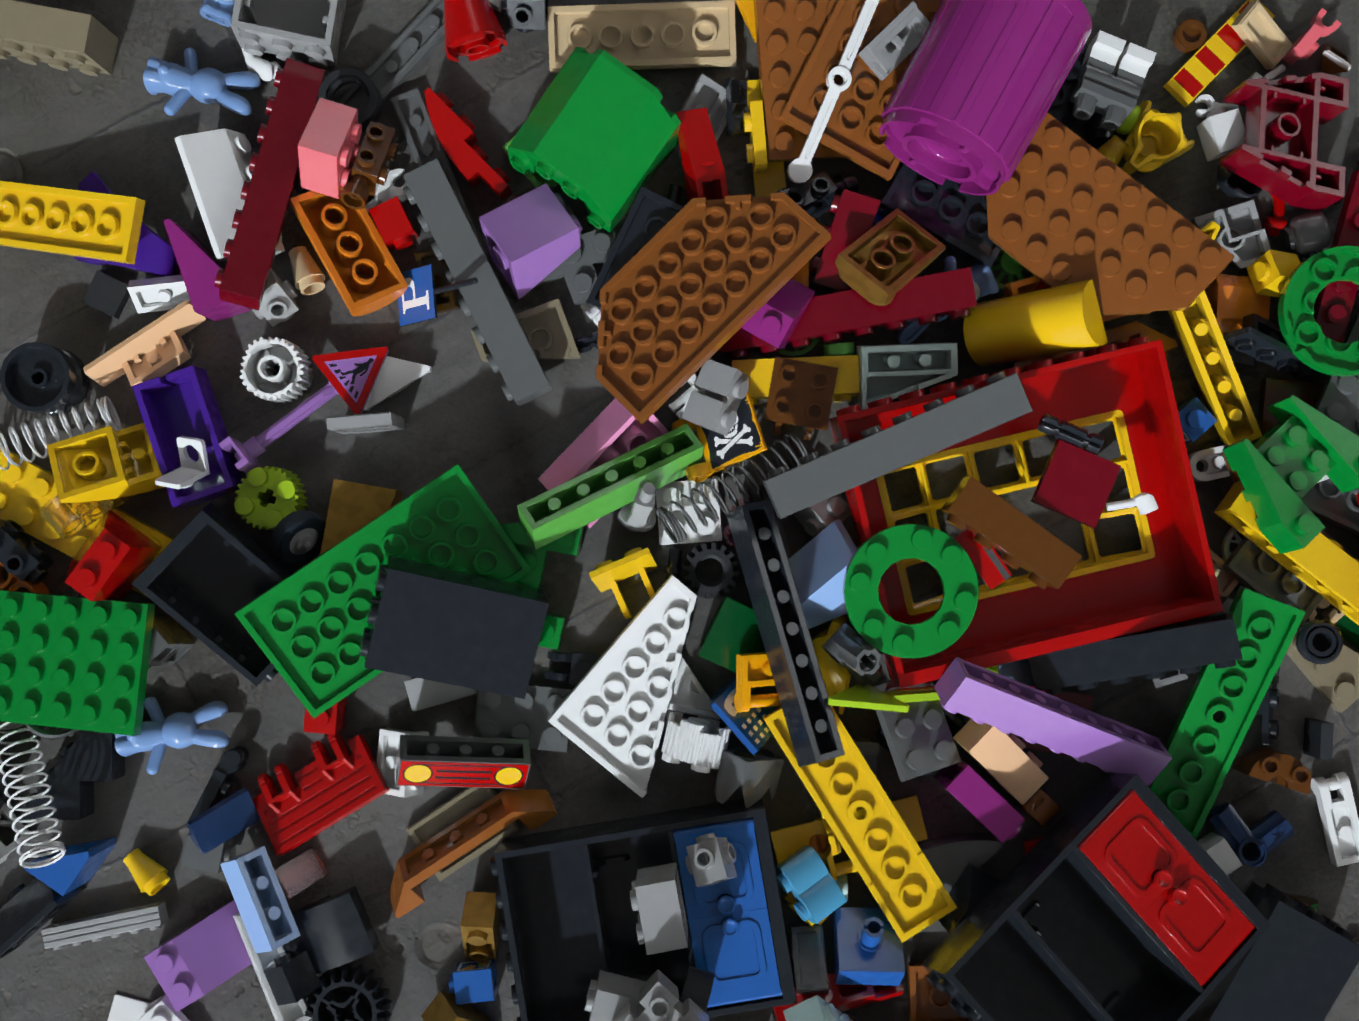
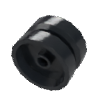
M40 342L24 343L13 349L4 359L0 370V384L7 400L17 408L34 413L58 416L59 410L63 411L66 415L71 412L72 406L78 408L83 402L89 388V376L83 370L85 365L82 360L72 352Z

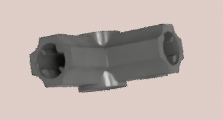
M844 623L822 645L825 652L840 666H844L849 674L862 686L870 683L874 684L880 678L882 665L879 663L881 654L871 644L865 642L848 624Z

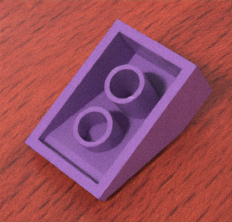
M232 900L171 937L144 956L176 1012L203 997L252 964L233 918V915L239 912L235 900Z

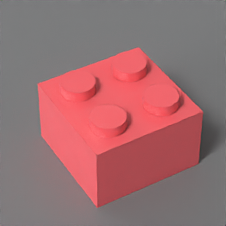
M319 98L298 143L301 188L339 199L344 185L351 179L352 167L357 157V152L361 147L359 140L362 133V124L358 123V109Z

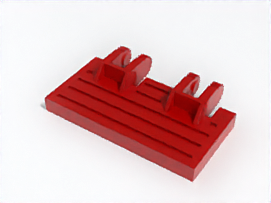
M339 733L335 735L328 734L330 745L337 757V760L333 762L323 743L319 740L313 742L310 746L316 760L294 773L299 787H297L287 766L282 762L274 766L275 774L283 790L281 794H279L270 775L263 773L258 776L257 781L262 793L253 798L252 801L277 856L288 853L390 791L363 735L358 734L347 741L353 753L350 755Z

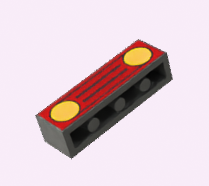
M400 735L396 757V786L525 789L531 766L529 739Z

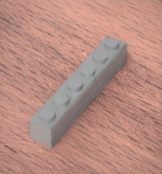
M160 901L50 924L43 928L41 932L45 949L53 948V950H60L68 944L79 946L87 940H92V942L104 940L106 936L118 938L126 932L137 934L145 928L156 930L162 928V924L168 921L169 918L166 902Z

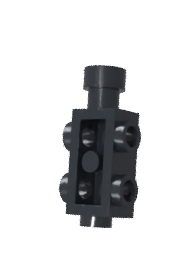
M849 169L836 174L833 180L824 170L814 176L811 175L809 180L804 183H798L788 189L782 188L776 193H786L811 217L820 218L825 211L830 209L835 193L841 195L842 189L857 193L859 185L854 173Z
M0 520V562L4 565L6 571L13 573L21 581H30L33 585L40 583L46 578L49 573L47 569L54 562L46 555L48 553L47 549L40 543L27 538L23 534L24 529L15 521ZM14 562L19 566L18 569L14 567Z

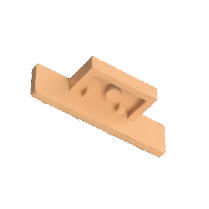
M185 300L84 366L83 370L87 376L102 387L107 386L125 373L131 386L157 377H163L191 358L181 336L206 321V317L194 312L191 301Z

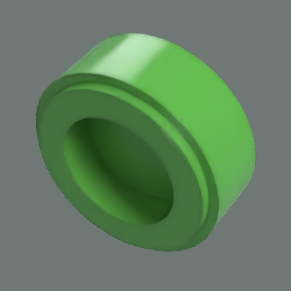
M855 342L823 345L824 356L854 355Z

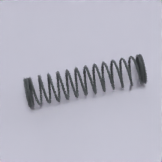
M792 432L784 434L783 441L774 440L772 447L766 445L767 448L773 451L778 466H782L778 459L779 457L783 464H786L788 470L790 469L780 453L775 450V443L780 442L783 444L787 458L793 467H796L793 460L798 466L801 464L789 437L799 447L803 456L808 455L803 442ZM765 451L759 453L763 457L767 470H771L769 465L772 469H775L772 462L765 456ZM755 455L752 456V459L743 460L742 466L734 464L731 471L722 470L721 478L712 476L711 485L702 482L701 491L692 488L690 497L684 494L680 495V504L672 500L669 503V510L664 507L657 509V516L663 529L675 544L682 542V538L687 539V535L674 517L672 504L680 508L691 530L694 533L698 532L693 520L684 509L683 497L691 502L701 523L708 527L704 514L694 502L693 491L702 496L714 520L718 521L719 519L716 510L704 494L703 485H707L712 489L722 511L725 514H729L725 501L714 487L713 480L715 478L723 484L728 498L736 508L740 505L735 494L724 480V473L726 472L733 477L734 483L746 502H750L747 490L735 476L734 467L737 466L743 470L751 490L757 496H760V489L751 474L745 469L744 464L746 460L753 464L754 470L764 486L760 473L765 480L768 478L755 462Z

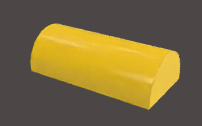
M1092 279L977 303L976 309L970 311L971 316L965 317L963 324L967 350L973 361L980 366L1098 347L1108 343Z

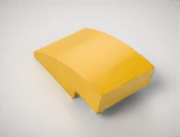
M144 423L115 431L112 426H107L46 445L58 498L61 503L116 499L164 487L155 484V479L165 474L160 472Z

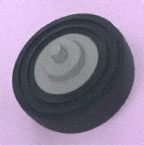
M298 510L290 513L273 530L271 547L274 553L282 561L292 565L301 564L312 559L321 551L326 523L317 513L311 510Z

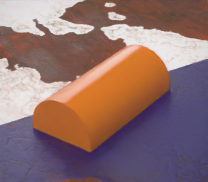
M314 191L290 198V205L352 316H363L375 312L394 302L406 292L408 284L365 207L359 210L352 209L346 206L340 197L337 199Z

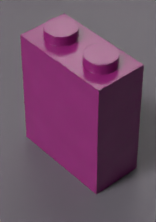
M963 760L960 763L942 768L934 776L946 790L1002 843L1006 839L1015 837L1021 830V823L1025 819Z

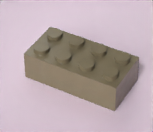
M0 0V59L6 60L7 56H12L30 65H37L39 61L48 63L50 67L63 71H68V67L77 68L80 72L90 76H98L99 73L112 75L118 38L90 14L20 1Z

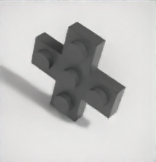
M566 207V211L568 212V214L570 216L574 215L572 207ZM602 228L584 234L579 233L581 247L535 287L564 277L574 305L586 302L598 278L594 266L606 261L615 243L616 236L613 230L609 233Z

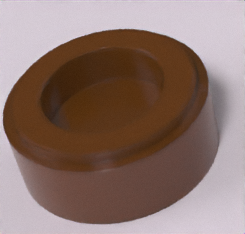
M1193 18L1182 21L1172 34L1174 46L1183 53L1196 51L1204 44L1207 38L1205 25Z

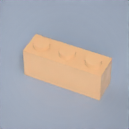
M970 719L953 737L974 760L1022 805L1049 779L1040 769L1043 763L1030 751L1025 754L1022 750L1026 745L1012 733L1008 736L994 726L986 723L979 724Z

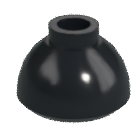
M1323 619L1311 620L1302 625L1297 631L1295 645L1300 655L1307 661L1314 664H1327L1335 660L1341 653L1343 637L1338 627L1332 622Z

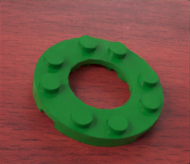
M1338 246L1323 250L1309 257L1289 275L1279 297L1278 322L1286 344L1301 362L1327 375L1347 377L1359 375V341L1338 343L1327 338L1322 333L1321 327L1316 323L1313 316L1315 312L1314 302L1320 291L1328 284L1336 281H1350L1359 285V246Z
M900 524L880 530L867 538L851 557L843 580V599L849 620L855 630L865 641L879 651L900 658H923L947 649L967 630L974 617L978 603L979 588L977 574L966 551L946 533L925 525ZM917 558L928 562L937 570L943 583L944 595L940 607L930 618L919 623L905 624L895 621L885 613L879 601L878 587L882 575L890 565L902 559Z

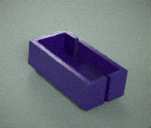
M192 365L166 374V379L157 377L132 386L161 474H167L181 467L177 437L186 436L205 441L210 474L195 481L194 485L188 488L175 489L166 487L172 507L188 508L240 489L237 485L243 482L241 481L242 475L240 470L234 465L237 463L234 454L223 450L219 446V443L226 439L228 434L206 370ZM188 445L187 453L189 457L194 461H198L199 455L197 450L193 446Z

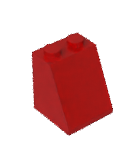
M108 510L71 560L65 583L91 602L125 598L134 586L132 582L148 567L162 547L112 510Z

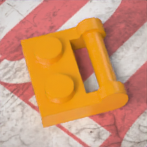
M766 652L736 654V694L733 698L736 712H748L750 708L781 705L778 693L751 695V688L775 686Z

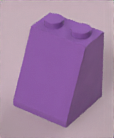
M547 184L479 217L487 254L518 299L526 295L581 247L579 233L582 232V228L575 215L570 216L560 194H554Z

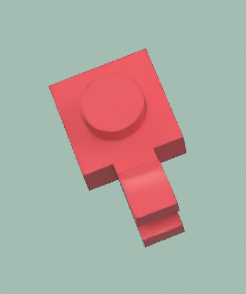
M1321 8L1312 17L1310 26L1297 38L1282 59L1290 66L1300 58L1307 60L1320 46L1316 41L1320 37L1329 36L1342 23L1336 20L1329 27L1325 26L1322 23V18L1327 11Z

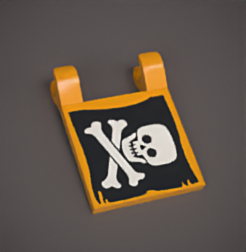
M749 392L741 400L736 412V422L729 430L727 436L695 425L685 419L672 423L673 430L688 424L693 432H697L699 441L703 445V454L706 462L686 468L688 480L700 483L716 472L768 450Z

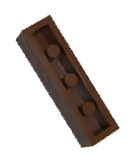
M964 477L941 509L948 514L946 520L961 531L965 527L976 534L973 538L974 541L987 550H991L992 547L1003 553L1000 558L1003 562L1016 570L1020 566L1030 573L1028 579L1044 590L1047 586L1059 589L1082 557L1078 552L973 477Z

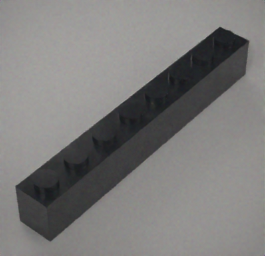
M770 499L741 505L726 516L798 765L801 767L843 756L845 752L831 705H828L827 691Z

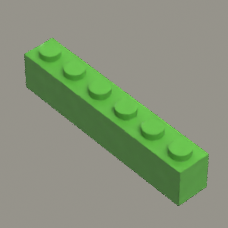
M684 424L517 505L520 525L536 550L633 502L638 489L643 488L646 483H652L657 490L685 476L686 468L703 462V445L688 424Z

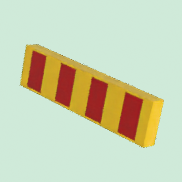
M1247 0L1163 86L1184 107H1187L1247 46L1231 25L1246 6L1255 0ZM1262 4L1269 15L1274 18L1275 15Z

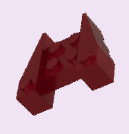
M1319 72L1311 73L1305 77L1288 75L1282 79L1267 80V78L1245 80L1223 99V102L1246 107L1244 144H1241L1220 159L1219 164L1291 206L1321 211L1344 198L1346 167L1317 161L1319 124H1326L1348 109L1350 79Z

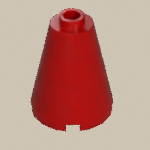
M444 0L445 52L449 60L460 62L459 56H468L469 61H477L501 52V44L507 47L506 34L488 0Z

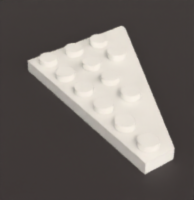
M673 574L669 576L548 718L549 723L641 798L647 794L651 770L654 766L668 704L673 692L674 680L676 679L682 657L686 633H688L691 614L697 595Z

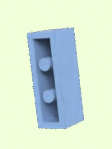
M265 846L248 850L220 864L256 953L273 951L301 936Z

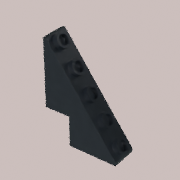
M78 730L81 734L76 741L69 743L59 755L61 761L56 767L46 772L49 776L43 782L51 786V789L44 795H51L54 798L47 806L56 808V812L48 818L80 820L93 814L94 781H113L125 776V757L116 752L115 734ZM41 786L37 793H33L30 796L42 793L48 787ZM38 798L22 804L21 808L40 806L50 801V798ZM39 810L22 817L20 820L44 817L53 812V810Z

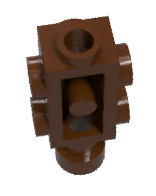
M370 121L352 167L351 179L344 185L340 195L341 201L346 206L357 210L363 209L369 194L375 196L379 184L385 185L390 169L386 166L387 162H394L398 150V144L394 142V128Z

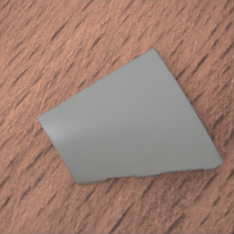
M1254 199L1193 218L1195 225L1199 228L1210 221L1216 222L1221 227L1214 241L1234 255L1232 262L1239 269L1249 267L1269 249L1271 250L1265 228L1262 229Z

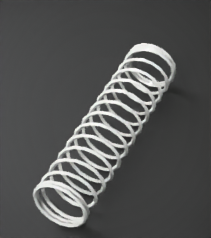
M107 396L100 399L97 398L96 404L106 427L112 426L115 431L121 430L120 419L111 400ZM84 402V409L93 426V430H98L88 403ZM72 406L71 412L81 434H84L85 431L79 413ZM59 410L61 423L69 438L73 436L64 412ZM47 414L46 420L54 438L58 442L60 441V438L53 418L49 414ZM34 418L33 422L37 434L45 446V454L41 456L36 451L28 426L22 422V433L32 449V459H27L23 454L15 429L9 426V436L17 452L20 454V462L16 464L10 458L7 442L0 432V437L4 444L3 447L0 440V449L7 458V467L3 468L0 465V469L7 471L11 464L19 467L23 459L32 463L36 455L42 459L46 458L48 454L47 439L43 427L37 418Z
M5 722L0 725V730L15 729L25 724ZM26 727L14 731H0L1 734H5L0 738V743L8 745L0 751V772L4 775L2 783L7 786L4 794L9 798L7 806L12 809L9 813V817L14 821L12 829L17 832L14 840L20 844L17 847V853L21 855L19 865L31 869L55 863L65 855L66 850L63 842L54 841L62 833L59 830L52 829L59 823V820L48 818L56 812V808L47 806L54 798L51 795H44L51 789V786L43 783L48 779L49 775L40 772L46 766L44 762L38 761L43 756L42 751L36 750L41 742L33 739L36 737L35 735L16 742L1 741L14 733L29 731ZM31 741L37 742L34 748L23 752H4L16 744ZM35 752L40 754L38 758L25 763H7L9 760L26 753ZM1 754L10 756L4 762L1 760ZM4 765L13 767L7 773L3 771ZM26 765H43L40 769L31 773L21 775L9 774ZM34 775L45 776L43 780L34 784L12 786L15 782ZM6 776L16 778L9 784L5 782ZM9 787L20 789L11 796L8 794ZM48 787L47 790L37 795L14 797L18 793L30 788ZM50 798V801L40 806L18 808L20 805L31 800ZM11 799L24 800L14 807L10 804ZM14 810L27 811L17 819L13 817ZM39 810H53V812L44 817L20 820L22 817ZM55 821L52 826L41 830L23 831L37 823ZM16 822L29 823L20 830L15 828ZM52 832L58 833L57 836L49 840L26 843L39 835ZM19 834H34L22 842L18 840ZM22 845L36 846L24 854L20 851ZM47 850H53V851L46 852V853H43V854H37V853H39V852H43V851H47ZM61 850L59 854L46 860L29 863L24 862V860L28 857H43L51 855Z

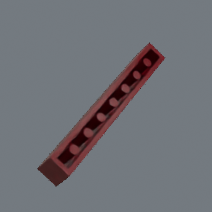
M289 58L286 59L284 69H277L274 87H277L278 90L276 97L269 96L265 114L270 115L267 125L262 123L260 126L257 142L262 143L259 153L253 151L249 170L253 171L251 182L244 181L240 199L245 200L242 210L236 209L232 222V228L237 230L234 240L228 238L225 245L223 257L228 258L225 269H218L214 287L219 288L220 300L260 310L289 208L290 198L292 197L300 169L298 143L318 102L319 87L325 75V70Z
M971 267L915 277L895 294L890 304L885 306L870 303L854 289L812 297L786 345L792 344V348H803L810 346L811 340L823 338L824 343L842 340L843 334L855 332V337H862L874 334V329L887 327V331H895L906 328V323L918 321L919 325H928L938 322V317L951 315V319L971 316L970 311L975 310L977 307ZM740 328L721 347L722 354L725 356L730 355L731 360L747 358L751 351L761 350V354L780 351V348L774 347L743 328Z

